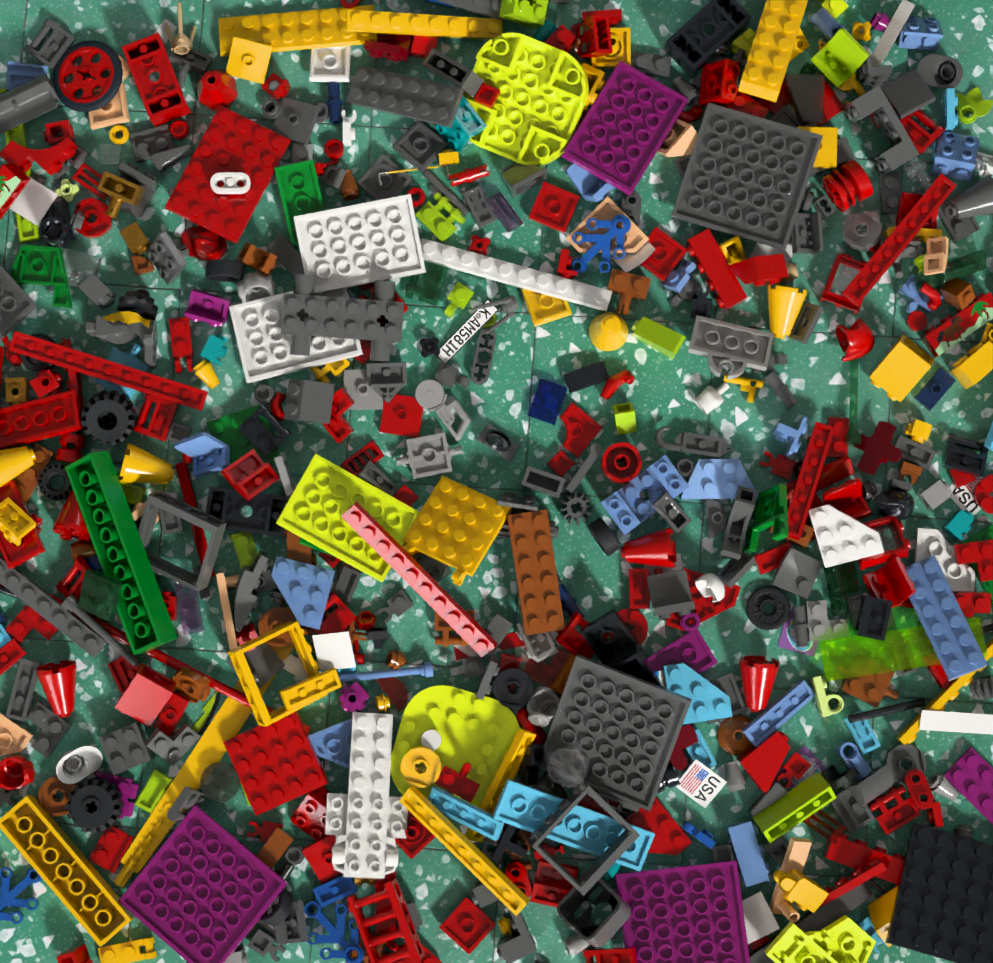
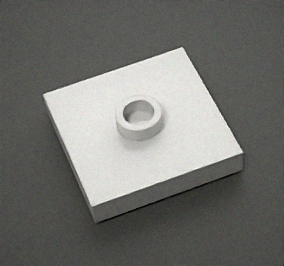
M351 45L311 49L310 82H349Z

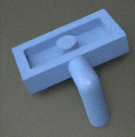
M913 274L909 276L899 289L901 293L911 299L905 311L912 313L917 309L918 305L931 314L934 310L927 307L929 302L928 296L919 291L924 282Z

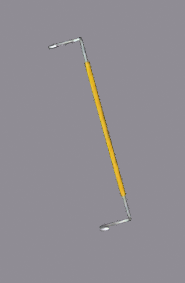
M448 165L430 166L427 168L430 169L447 166V173L448 175H450V173L448 172ZM413 168L378 173L380 185H382V182L380 180V174L413 171L418 169Z

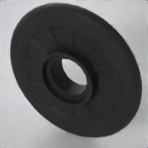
M765 586L755 590L750 595L746 611L749 620L756 627L763 630H774L781 627L787 621L790 614V603L787 596L781 590ZM767 602L771 603L774 607L771 614H766L763 611V605Z

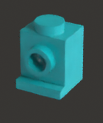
M210 334L200 356L221 366L222 363L219 360L224 358L228 351L226 347L228 339L220 334L216 336Z
M962 509L957 510L942 529L954 540L960 541L964 538L961 534L965 535L972 528L970 524L973 522L974 516L966 509L964 511Z

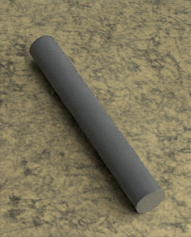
M428 169L423 173V176L446 196L464 216L469 213L470 210Z

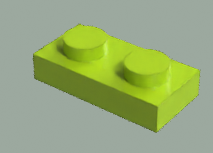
M239 532L231 535L241 569L243 565L251 568L258 555L252 533Z

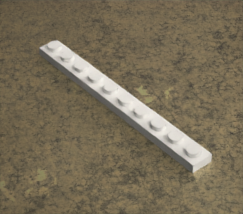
M424 238L421 241L424 261L607 312L612 295L610 290Z

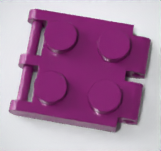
M95 771L93 773L95 777L99 778L100 776V779H109L108 782L111 784L115 783L117 791L122 792L121 801H124V807L121 808L122 814L119 819H124L125 816L131 817L135 802L129 801V798L136 799L139 784L133 783L134 779ZM93 802L92 810L97 808L95 802Z

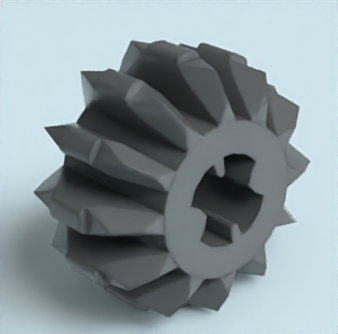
M574 491L573 499L569 494L565 495L569 502L561 500L560 503L566 507L560 508L559 511L567 512L562 516L563 519L570 516L568 524H571L573 519H576V525H579V518L586 523L587 519L584 514L589 517L592 516L591 512L586 511V509H593V505H586L591 500L590 497L582 500L585 493L582 492L580 497L577 498V492ZM576 503L580 504L581 506L579 508H582V511H577V513H573L571 505L575 506Z
M993 675L980 676L971 681L970 692L974 699L984 700L993 698Z

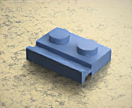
M8 61L5 91H9L19 84H24L39 75L46 74L48 77V66Z

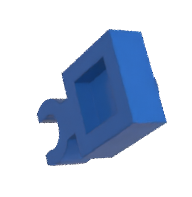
M687 821L682 826L684 830L710 849L715 845L716 842L712 840L714 835L704 829L701 832Z

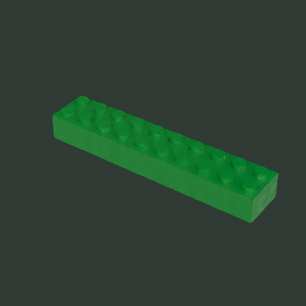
M109 451L90 453L66 466L65 470L133 655L151 651L177 639Z

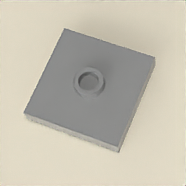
M344 370V389L355 402L348 410H383V398L367 384L366 370Z
M279 456L274 458L279 472L277 474L280 478L278 481L280 486L283 485L286 496L291 497L296 488L286 459Z

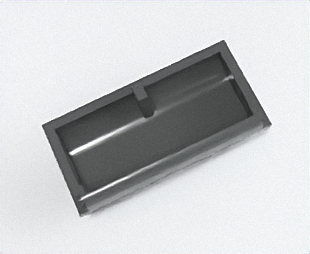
M46 74L36 76L32 80L19 84L5 93H0V134L59 107L58 101L60 99Z

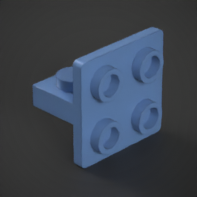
M909 15L899 33L898 48L937 51L939 40L943 38V31L939 20L933 17L921 19Z
M803 416L800 418L795 429L782 423L774 426L771 434L775 435V439L783 443L789 441L783 456L789 457L797 453L801 444L798 441L799 437L805 434L809 423H806L808 417Z

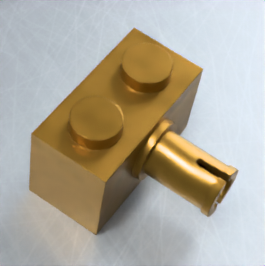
M104 171L97 188L111 195V201L105 214L117 219L122 203L128 202L138 207L146 188L107 171Z

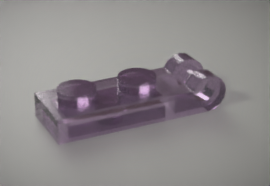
M174 582L184 635L205 631L198 592L192 589L190 593L184 594L183 588L188 587Z

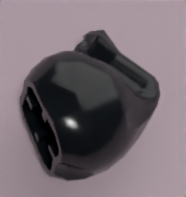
M900 489L882 491L875 501L882 517L894 516L897 517L898 521L909 518L914 510L912 495Z

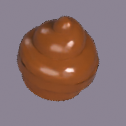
M390 650L388 652L386 665L390 669H399L407 664V660L400 650Z

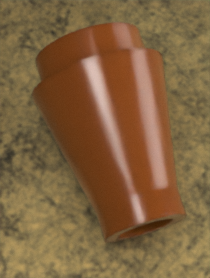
M346 170L341 183V196H343L344 200L351 201L359 197L358 193L360 190L353 177L352 170Z
M75 541V543L70 544L72 560L76 559L77 556L85 559L97 555L92 542Z

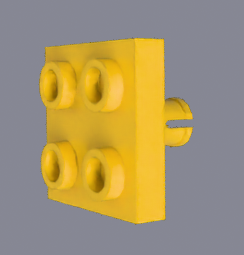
M610 28L613 53L591 58V66L596 69L616 68L620 60L631 66L630 28Z

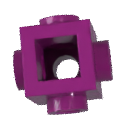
M356 681L352 686L347 684L340 691L342 695L339 697L341 700L339 705L346 712L349 710L351 713L355 710L360 712L367 705L365 701L371 695ZM351 695L356 696L355 702L351 701Z

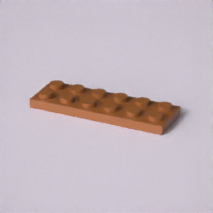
M547 509L507 515L524 635L563 630L565 625Z

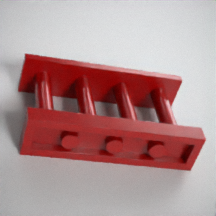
M397 878L385 883L383 891L358 899L356 893L347 898L348 909L351 913L353 912L369 956L368 963H390L407 956L411 957L412 961L415 962L425 956ZM385 898L390 899L392 904L391 910L365 918L362 910L363 906ZM393 917L397 918L399 923L398 929L374 938L372 937L369 926ZM399 937L405 939L407 946L404 949L382 957L379 956L376 945Z

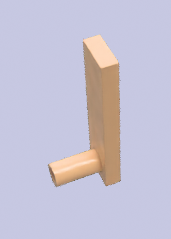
M219 573L215 576L230 651L238 646L227 589L236 587L239 574L225 577L224 573Z
M791 837L780 870L788 873L790 870L796 869L802 873L812 842L807 838ZM776 882L769 907L773 914H783L789 922L795 923L799 920L800 915L792 907V903L782 896L783 892L778 887L779 883Z

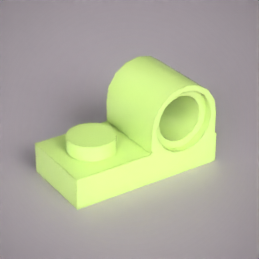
M821 676L810 677L820 717L840 712L844 706L843 699L836 694H825V691L828 690L827 684ZM831 698L837 700V707L834 709H830L828 706Z

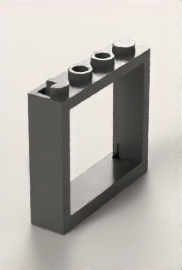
M158 490L148 495L138 532L152 570L156 574L164 575L171 578V581L187 586L189 590L193 589L199 592L208 587L227 522ZM159 508L211 532L199 576L147 551Z
M585 782L578 784L573 789V794L559 804V809L545 819L544 825L540 829H536L530 835V840L528 841L583 896L640 836ZM588 793L625 831L577 881L540 843Z

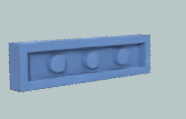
M801 679L741 731L751 744L757 747L816 695L805 680Z

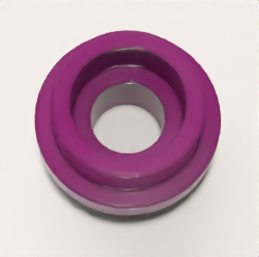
M695 612L682 615L680 625L685 631H695L700 625V618ZM687 618L693 619L692 625H687Z

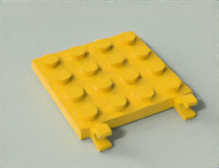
M442 475L403 538V548L411 556L417 550L457 569L452 574L451 579L454 584L461 586L466 575L471 577L474 575L512 509L508 506L497 505V500Z

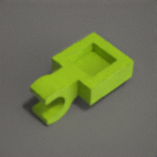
M457 282L447 297V300L451 303L444 311V314L452 318L458 307L464 310L473 297L474 292Z

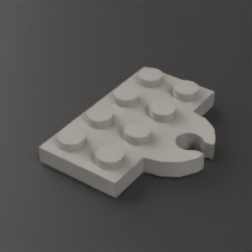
M697 315L688 353L707 357L708 367L717 377H720L722 373V365L729 366L731 370L727 374V379H734L739 377L746 367L766 371L774 334Z

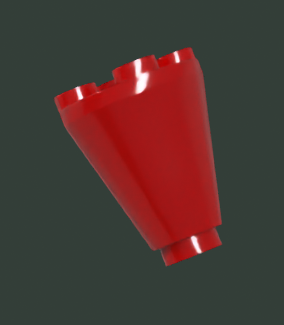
M72 490L53 524V532L60 534V538L70 541L72 538H77L82 542H90L91 538Z

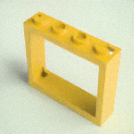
M288 621L228 651L250 707L260 726L267 727L328 695L327 693L290 710H286L285 706H282L268 713L246 661L244 652L288 631L307 678L319 674V665L311 655L312 648L305 640L303 635L304 629L300 627L298 621Z

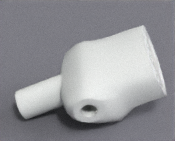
M726 382L717 389L707 386L693 401L705 415H708L713 409L719 407L724 402L721 395L730 387Z

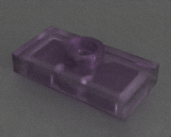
M501 192L489 197L485 201L508 233L523 225V222Z

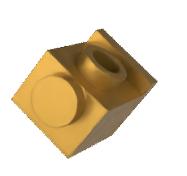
M25 377L5 378L6 402L11 404V406L28 402L29 379ZM18 388L19 393L14 395V389Z

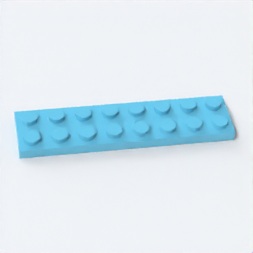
M507 779L492 817L533 833L544 825L545 819L550 814H554L559 809L558 806L564 799ZM577 804L546 838L600 857L625 829L613 817ZM628 823L640 836L615 863L641 871L655 833Z

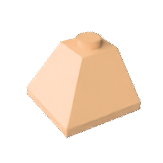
M677 119L659 148L658 153L666 157L690 155L698 133L692 125Z

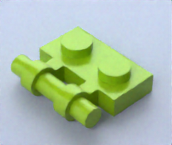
M437 192L433 198L438 203L433 206L428 201L415 214V217L439 241L444 243L457 230L452 223L456 220L462 225L466 218L458 208L455 209L449 203V199L446 196L443 197ZM442 208L450 214L447 219L439 212Z

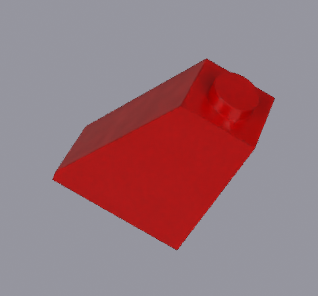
M775 730L757 747L752 746L736 759L760 791L764 793L768 792L790 749L787 743L789 739L782 731L778 732Z

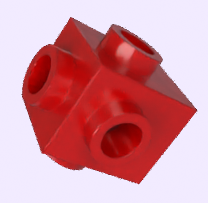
M50 369L41 370L36 374V378L29 381L39 398L61 393L60 390L64 388L61 384L63 379L58 372L54 373Z

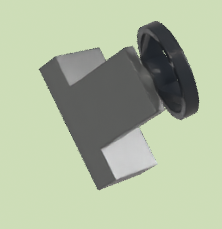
M490 424L485 426L476 439L507 462L511 461L520 448V445Z

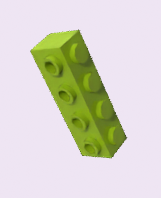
M817 772L752 818L769 843H772L837 797L831 786Z

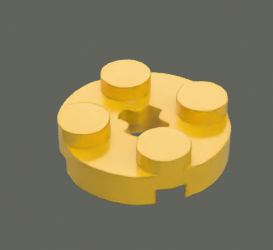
M426 746L412 747L405 753L400 765L401 773L407 783L418 788H424L434 783L438 779L442 768L438 753ZM424 762L427 769L419 772L418 767L415 766L416 763Z

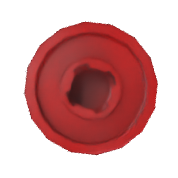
M71 433L60 435L59 444L61 448L57 449L55 460L73 463L83 457L81 449L85 448L87 437ZM68 443L74 444L75 450L67 448Z

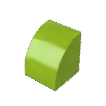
M632 402L612 405L617 435L637 432Z

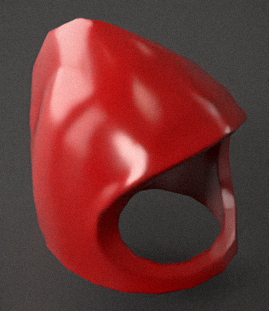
M860 318L853 323L850 329L840 324L836 326V337L842 351L845 353V356L841 358L843 362L862 357L873 349L875 343L874 335L870 327Z

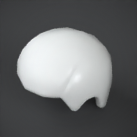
M707 573L695 580L697 589L705 598L713 597L712 602H717L724 598V584L716 575Z

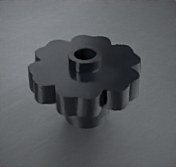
M138 289L126 292L125 296H121L117 304V310L119 312H135L146 320H155L158 306L154 305L155 300L150 297L146 290Z

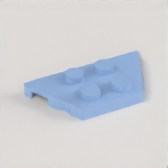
M699 459L688 480L689 488L683 491L681 500L734 499L738 485L755 489L739 459Z

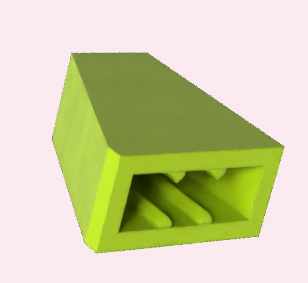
M644 316L641 320L637 319L631 328L634 331L633 337L672 360L686 338L682 334Z

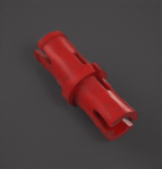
M484 164L472 169L465 168V171L448 175L449 181L457 178V180L450 182L451 187L466 182L472 183L475 179L489 176V171L480 172L488 169L487 165Z

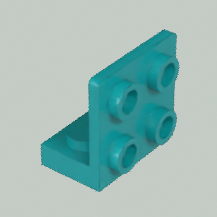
M463 95L452 127L434 124L438 133L442 134L448 142L449 147L455 152L458 151V154L461 153L470 138L487 127Z

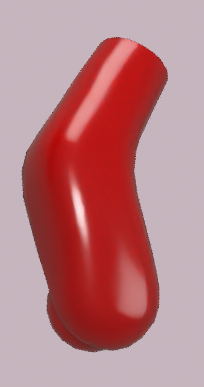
M623 370L611 376L605 383L600 396L609 400L624 383L632 384L635 380L634 375L629 370Z

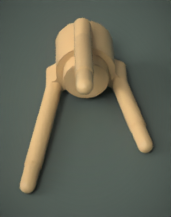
M178 2V34L174 39L168 23H164L171 44V50H174L176 54L184 55L193 49V40L197 27L193 25L190 38L183 34L181 2Z

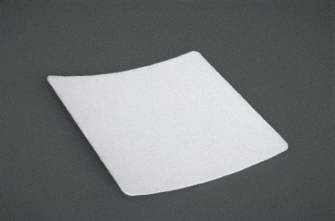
M647 241L636 253H626L623 259H616L613 254L610 257L625 272H628L645 261L655 251V248ZM617 253V256L621 257L623 253Z

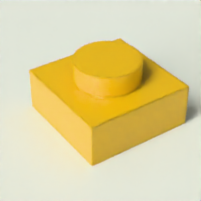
M453 149L443 150L442 153H438L440 166L459 164L458 151L454 152Z

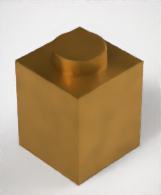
M136 221L119 231L134 255L145 253L149 249L148 247L151 246V243Z

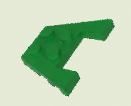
M21 245L11 267L13 270L10 275L18 284L54 286L52 306L72 308L62 249L49 246Z
M778 483L759 493L751 517L754 519V523L747 530L746 537H748L746 547L743 546L742 552L749 555L756 552L759 532L773 526L771 539L779 541L788 537L786 485Z

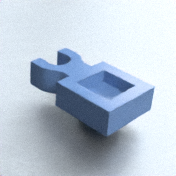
M682 259L677 270L673 269L662 285L667 290L680 293L690 279L688 274L696 268V265L693 261L688 263L685 259Z

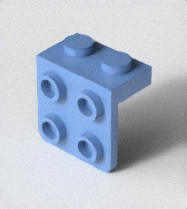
M944 131L939 137L931 174L940 175L942 173L946 177L970 182L976 163L979 138Z
M571 163L566 168L567 175L585 201L599 202L606 197V193L609 190L615 188L574 163Z
M199 432L197 435L183 438L181 441L174 443L175 449L193 458V476L197 479L222 471L230 465V446L207 432Z

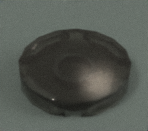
M222 761L212 763L205 768L200 779V786L204 795L208 799L217 802H225L232 799L239 791L241 785L234 766Z

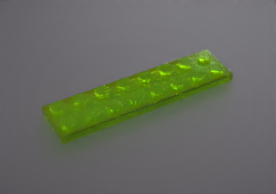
M980 617L966 619L984 658H987ZM923 626L886 631L884 641L863 636L819 641L826 682L941 665Z

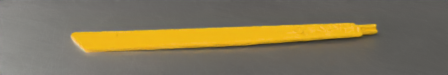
M278 621L277 625H273V628L282 625V622ZM293 642L284 647L270 646L282 660L287 659L295 647ZM276 674L259 689L261 696H263ZM238 680L234 689L245 694L240 680ZM227 697L121 859V863L124 866L113 881L117 886L124 888L132 874L141 871L176 822L168 819L167 813L186 786L200 789L227 751L223 742L237 736L252 713L251 708Z

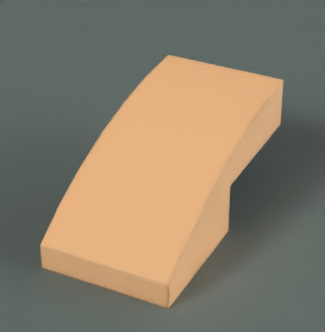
M946 236L927 239V255H924V275L945 272L949 238Z

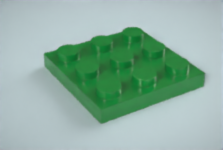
M263 403L206 422L210 435L230 446V465L252 449L256 451L265 464L267 462L269 464L275 463L274 458L280 456L277 447L270 455L265 457L239 429ZM261 416L258 420L273 435L270 423Z

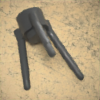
M513 295L502 300L474 307L475 310L499 306L503 314L507 313L506 316L485 331L486 334H489L509 318L516 316L514 311L519 310V307Z

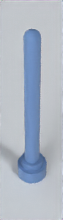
M425 661L424 664L416 667L339 674L338 677L340 682L417 674L427 678L433 677L432 661Z

